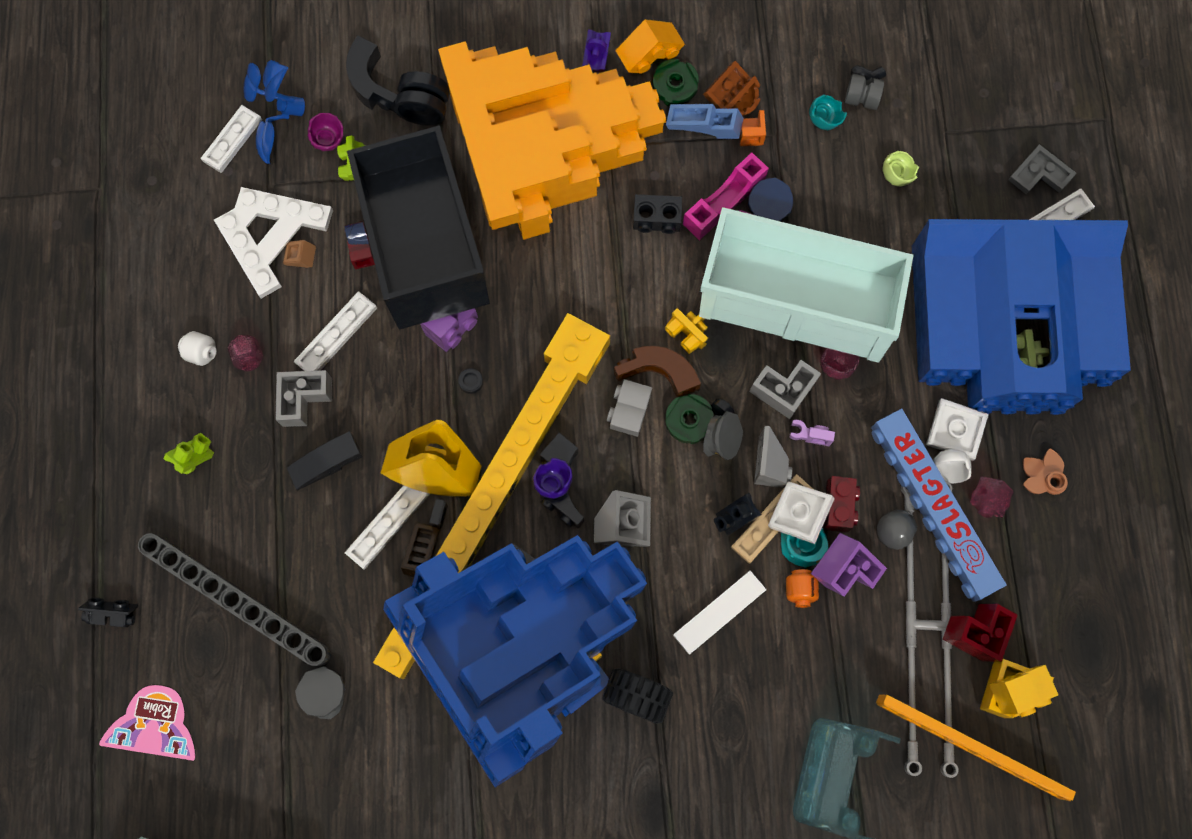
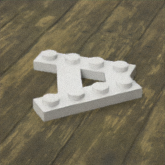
M241 187L235 208L214 221L257 294L262 299L282 287L269 265L301 226L327 232L333 209L331 206ZM256 216L276 220L277 222L257 245L247 227Z

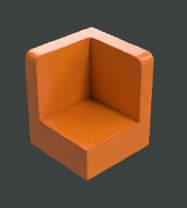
M759 110L757 118L743 119L740 132V146L763 145L766 137L764 110Z

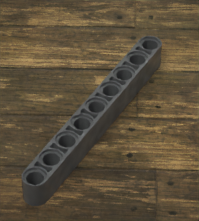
M152 533L145 534L139 539L138 549L144 556L305 663L322 667L329 662L331 652L325 644L166 539ZM156 540L157 548L150 552L149 546ZM173 554H177L178 560L171 566L169 559ZM197 567V576L190 579V570ZM217 580L218 589L211 593L209 589L210 584ZM238 594V603L235 606H231V596ZM258 607L260 610L259 617L252 620L250 612L253 608ZM278 620L281 625L280 630L273 634L270 630L271 624ZM299 634L301 636V644L294 648L291 644V639L294 635ZM316 648H320L322 650V657L319 661L315 662L312 659V652Z

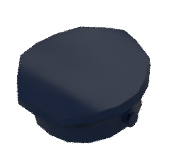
M768 178L759 181L749 194L748 206L753 215L781 221L792 212L793 195L790 187L777 178Z

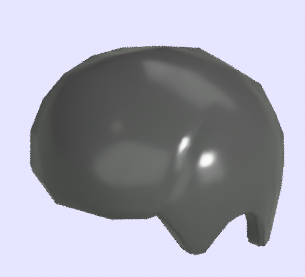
M898 509L883 515L876 529L879 541L890 549L899 550L907 547L912 542L917 531L914 517L907 511Z

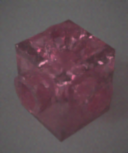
M981 476L976 489L972 493L970 503L978 510L977 513L983 517L992 518V516L1003 518L1010 506L1014 491L1003 480Z

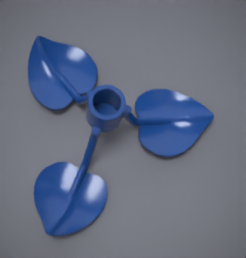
M273 60L268 61L263 76L265 91L258 87L261 74L256 64H248L244 80V97L248 102L255 100L257 92L265 95L267 102L277 99V110L282 113L281 115L266 118V121H261L257 128L256 148L261 159L267 164H271L270 154L274 142V127L271 122L279 119H289V115L302 116L305 110L303 98L277 93L288 67Z

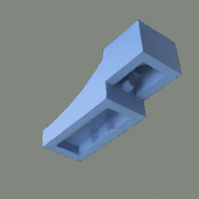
M670 104L666 126L669 130L700 132L716 136L717 139H739L744 118L738 109H716L713 104Z

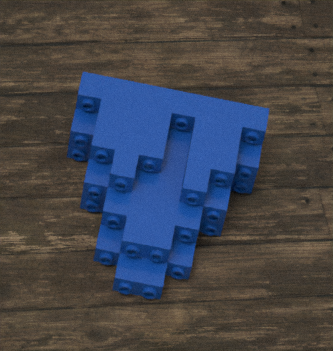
M577 535L526 564L522 551L516 550L511 543L458 573L459 569L454 559L448 558L445 552H442L417 566L412 586L387 599L384 603V612L495 788L522 771L527 763L555 745L562 735V726L556 716L561 713L565 706L589 692L601 676L599 666L593 657L601 653L606 644L632 629L637 622L633 608L628 604L626 605L625 602L641 593L647 582L644 573L635 567L626 548L621 547L618 541L592 556L590 546Z

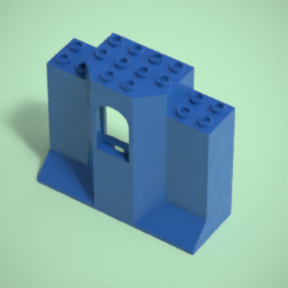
M929 219L912 245L918 381L926 382L930 386L940 385L941 382H951L953 386H961L967 382L968 407L978 412L989 414L992 411H1001V414H1014L1016 411H1025L1026 414L1032 415L1039 414L1041 411H1050L1052 415L1066 413V410L1073 408L1075 404L1083 400L1082 386H1086L1088 383H1096L1098 387L1111 386L1114 381L1121 379L1123 375L1131 371L1120 258L1128 228V220ZM1024 308H1037V313H1024ZM1015 319H1048L1051 359L1047 366L1042 368L1031 367L1020 360L1017 349Z

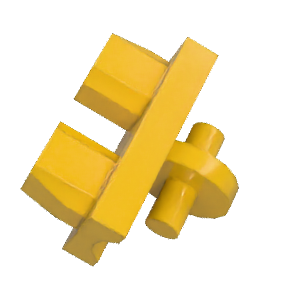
M678 308L672 312L671 320L665 326V331L673 338L683 331L687 337L681 342V346L687 353L690 354L698 347L702 349L706 346L705 342L708 340V337L703 333L708 328L703 323L705 318L699 317V315L696 316L692 311L685 316Z

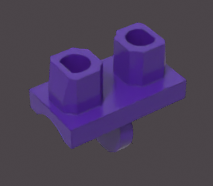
M588 30L582 66L590 64L592 73L605 72L611 38L610 32L599 33Z

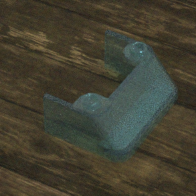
M825 718L817 719L812 725L793 806L794 818L800 823L850 839H874L858 834L860 828L859 814L855 810L847 808L858 756H872L877 749L879 739L900 744L901 738L874 729Z

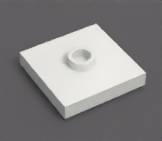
M941 398L926 445L942 451L948 449L960 450L965 452L971 461H974L988 414Z
M788 481L768 526L773 530L815 544L835 498L832 495Z

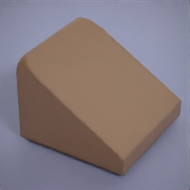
M306 240L288 242L283 264L305 268L312 267L316 246Z

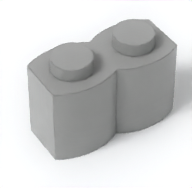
M625 379L622 386L617 385L614 399L618 401L615 408H610L607 421L611 422L610 429L638 437L652 387Z

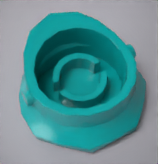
M823 528L815 544L781 533L782 554L788 561L797 566L806 568L818 564L828 550L827 536Z

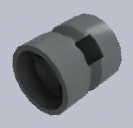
M852 73L844 103L854 106L862 103L864 108L877 110L883 92L884 80L871 78L868 81L865 76Z

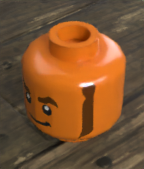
M793 570L792 574L786 578V597L788 601L795 603V607L808 608L811 607L812 602L819 599V581L811 575V570Z

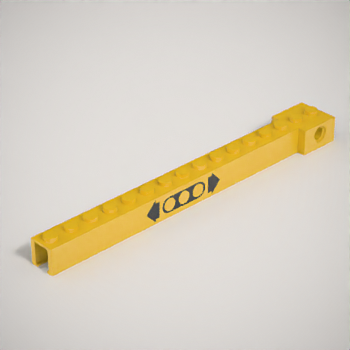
M567 313L544 352L545 362L548 363L546 370L437 553L439 555L445 552L448 558H453L458 566V573L470 567L578 380L585 384L588 383L610 345V335ZM393 628L373 663L396 677L405 679L415 660L396 629Z

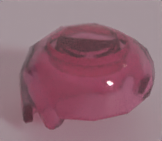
M826 348L820 358V367L829 377L842 380L849 378L855 372L860 358L858 355Z

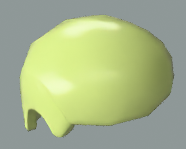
M896 151L886 157L883 163V174L885 179L892 185L905 186L918 178L916 173L919 166L914 163L913 158L907 152Z

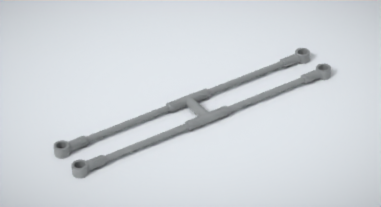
M945 481L952 492V485ZM901 486V491L904 494V509L913 516L915 510L909 498L911 495L906 487ZM912 540L907 546L908 601H906V647H908L909 706L916 709V630L941 631L943 639L951 617V603H949L948 558L944 553L942 554L943 603H941V620L916 619ZM942 640V649H944L945 725L952 728L950 662L952 644ZM909 722L908 761L905 763L904 769L908 775L918 776L922 772V765L918 762L916 725ZM946 741L944 743V763H942L940 770L945 777L953 778L957 776L959 770L955 764L954 745ZM912 763H915L917 766V770L914 773L909 770V766ZM949 764L953 767L951 774L946 772V767Z

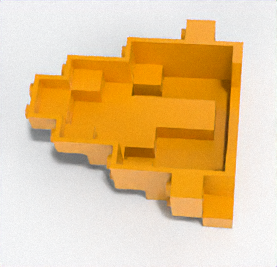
M465 41L438 49L454 111L464 135L479 185L484 210L492 230L518 223L523 240L549 233V224L553 223L551 209L597 196V187H600L598 178L600 177V172L643 161L644 151H647L644 138L663 133V124L666 123V116L663 109L659 110L657 104L659 103V96L657 90L652 89L650 81L635 86H626L624 77H619L617 69L597 74L596 72L592 73L589 64L569 70V68L565 69L563 59L558 60L556 52L535 57V55L530 56L528 47L498 55L495 46L474 52L473 49L468 50Z

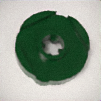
M679 59L664 61L657 67L654 74L653 89L657 90L659 99L667 106H670V104H684L690 101L697 93L698 73L688 62L685 64L679 62ZM672 78H675L676 81L681 80L682 82L679 83L678 86L670 84L672 83Z
M695 394L677 397L667 408L665 426L676 440L682 443L696 444L705 438L708 424L714 417L712 407L706 399ZM686 413L688 416L689 413L694 414L696 423L686 424L683 416Z

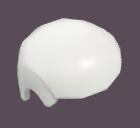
M948 449L941 451L934 458L933 462L945 481L952 484L961 483L971 477V460L965 452Z

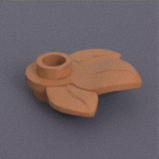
M1048 449L1043 460L1037 458L1023 459V469L1029 477L1023 483V486L1028 491L1034 494L1048 492L1049 494L1057 495L1066 490L1068 481L1063 474L1064 462L1054 450ZM1051 479H1055L1057 481L1056 487L1051 485Z

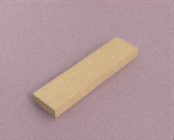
M797 474L790 481L813 489ZM783 490L761 513L762 515L731 546L749 564L779 532L771 529L768 524Z

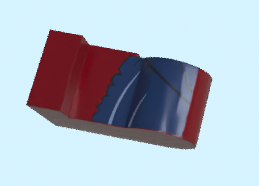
M364 222L345 225L350 260L355 270L375 265Z

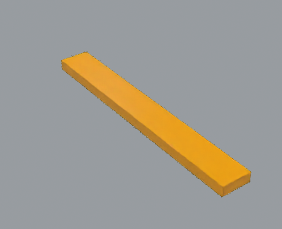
M889 695L878 696L876 704L889 712L1058 799L1073 801L1075 791Z

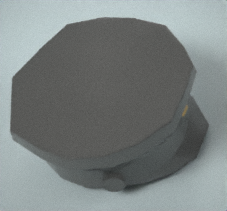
M726 411L724 415H715L710 420L703 443V452L707 457L719 454L725 460H729L737 455L743 436V429L737 414Z
M326 667L306 672L295 690L296 700L300 708L309 716H317L320 719H332L340 712L343 705L345 692L343 679L339 674Z

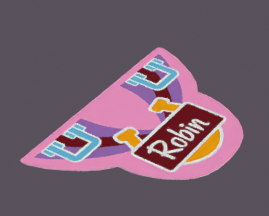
M152 685L141 689L129 703L126 715L120 717L111 725L99 743L100 746L195 760L193 741L188 729L183 724L184 707L181 697L175 690L165 686Z

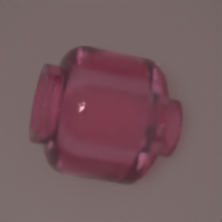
M239 335L228 345V353L232 364L239 370H255L263 360V353L259 342L253 336Z

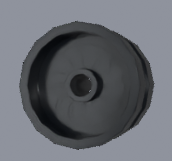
M413 71L402 74L398 84L399 93L394 104L395 113L400 118L418 125L433 126L441 124L445 119V104L450 94L445 80L426 72Z

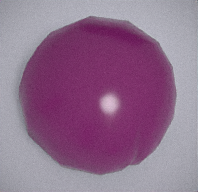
M318 113L311 118L308 127V140L314 148L321 151H332L341 144L343 124L337 116L331 113Z

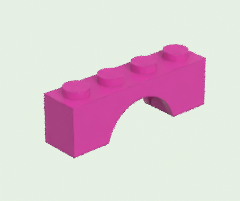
M753 153L749 154L735 167L729 178L715 193L706 199L701 198L684 214L683 225L698 240H701L718 224L722 207L733 210L750 194L759 181L766 179L769 168Z

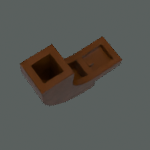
M644 346L633 349V360L630 358L623 359L614 367V375L617 382L642 372L659 373L670 382L676 398L698 391L701 386V382L691 364L677 352L665 347Z

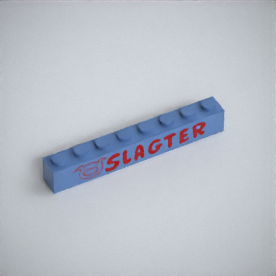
M903 409L877 421L871 427L873 439L883 447L886 461L889 465L894 466L898 473L897 479L902 487H906L911 496L909 498L915 509H919L924 517L922 521L926 529L934 534L937 548L942 554L945 553L948 558L949 568L961 580L963 584L961 587L966 597L971 598L975 602L1007 586Z

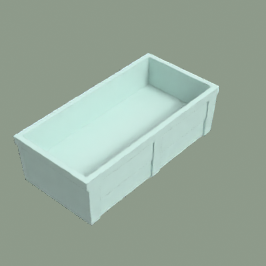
M722 207L700 292H702L699 317L709 320L715 319L782 336L784 339L798 340L865 357L867 360L879 363L892 342L896 341L899 337L913 254Z

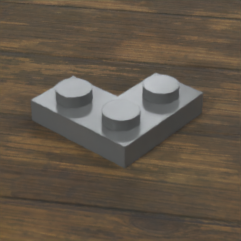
M1039 144L1008 181L1026 195L1040 179L1060 193L1076 175V172Z

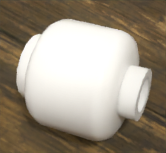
M192 331L187 333L180 339L178 344L180 356L185 361L196 365L204 366L216 356L217 351L214 339L199 332Z

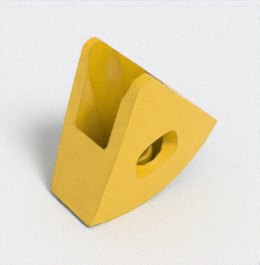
M435 420L392 441L388 445L381 474L399 484L421 492L463 497L471 496L477 487L481 465L446 422ZM429 444H439V445H441L445 450L439 449V448H435V447H431V446H427V445H429Z

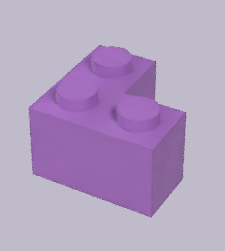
M471 309L420 325L425 335L447 352L450 348L454 349L460 343L461 336L466 330L470 331L476 325L478 316L476 310Z
M839 533L811 575L826 588L845 597L855 581L873 589L887 568L859 541Z

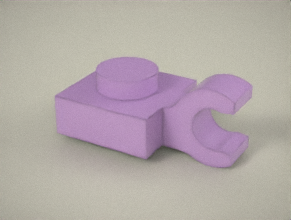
M793 420L792 426H797L800 429V433L790 434L789 438L793 440L802 439L808 443L830 446L834 441L835 432L829 431L828 427L816 425L814 428L810 427L808 429L801 420Z

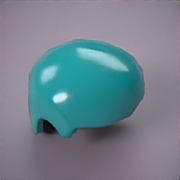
M821 95L814 99L809 109L812 123L821 130L828 131L838 127L847 116V113L842 111V102L835 100L829 95Z

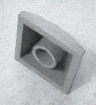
M764 426L758 440L754 484L784 488L787 481H791L792 467L788 466L789 458L771 427Z
M618 490L612 491L594 518V543L610 546L618 541L621 546H650L651 497Z

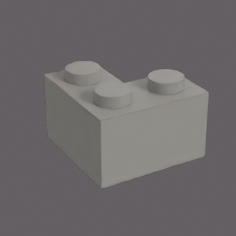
M800 360L786 379L766 365L753 383L750 393L790 419L821 373Z
M326 370L277 372L276 421L281 426H307L308 402L332 401V377Z

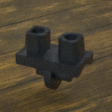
M748 493L716 513L717 517L713 520L719 532L725 531L728 536L762 514L753 504L752 496Z

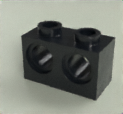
M635 194L633 230H638L642 233L662 231L665 234L680 232L682 196ZM642 212H648L651 214V216L648 218H644L640 214ZM671 213L675 217L667 219L664 217V214Z

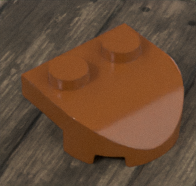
M733 61L703 95L716 109H738L742 116L751 113L760 102L758 89L760 84L755 76L750 77L736 61Z

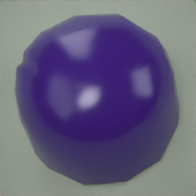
M552 458L546 464H540L533 476L534 488L543 497L558 498L567 493L572 483L571 467L565 461L557 458Z

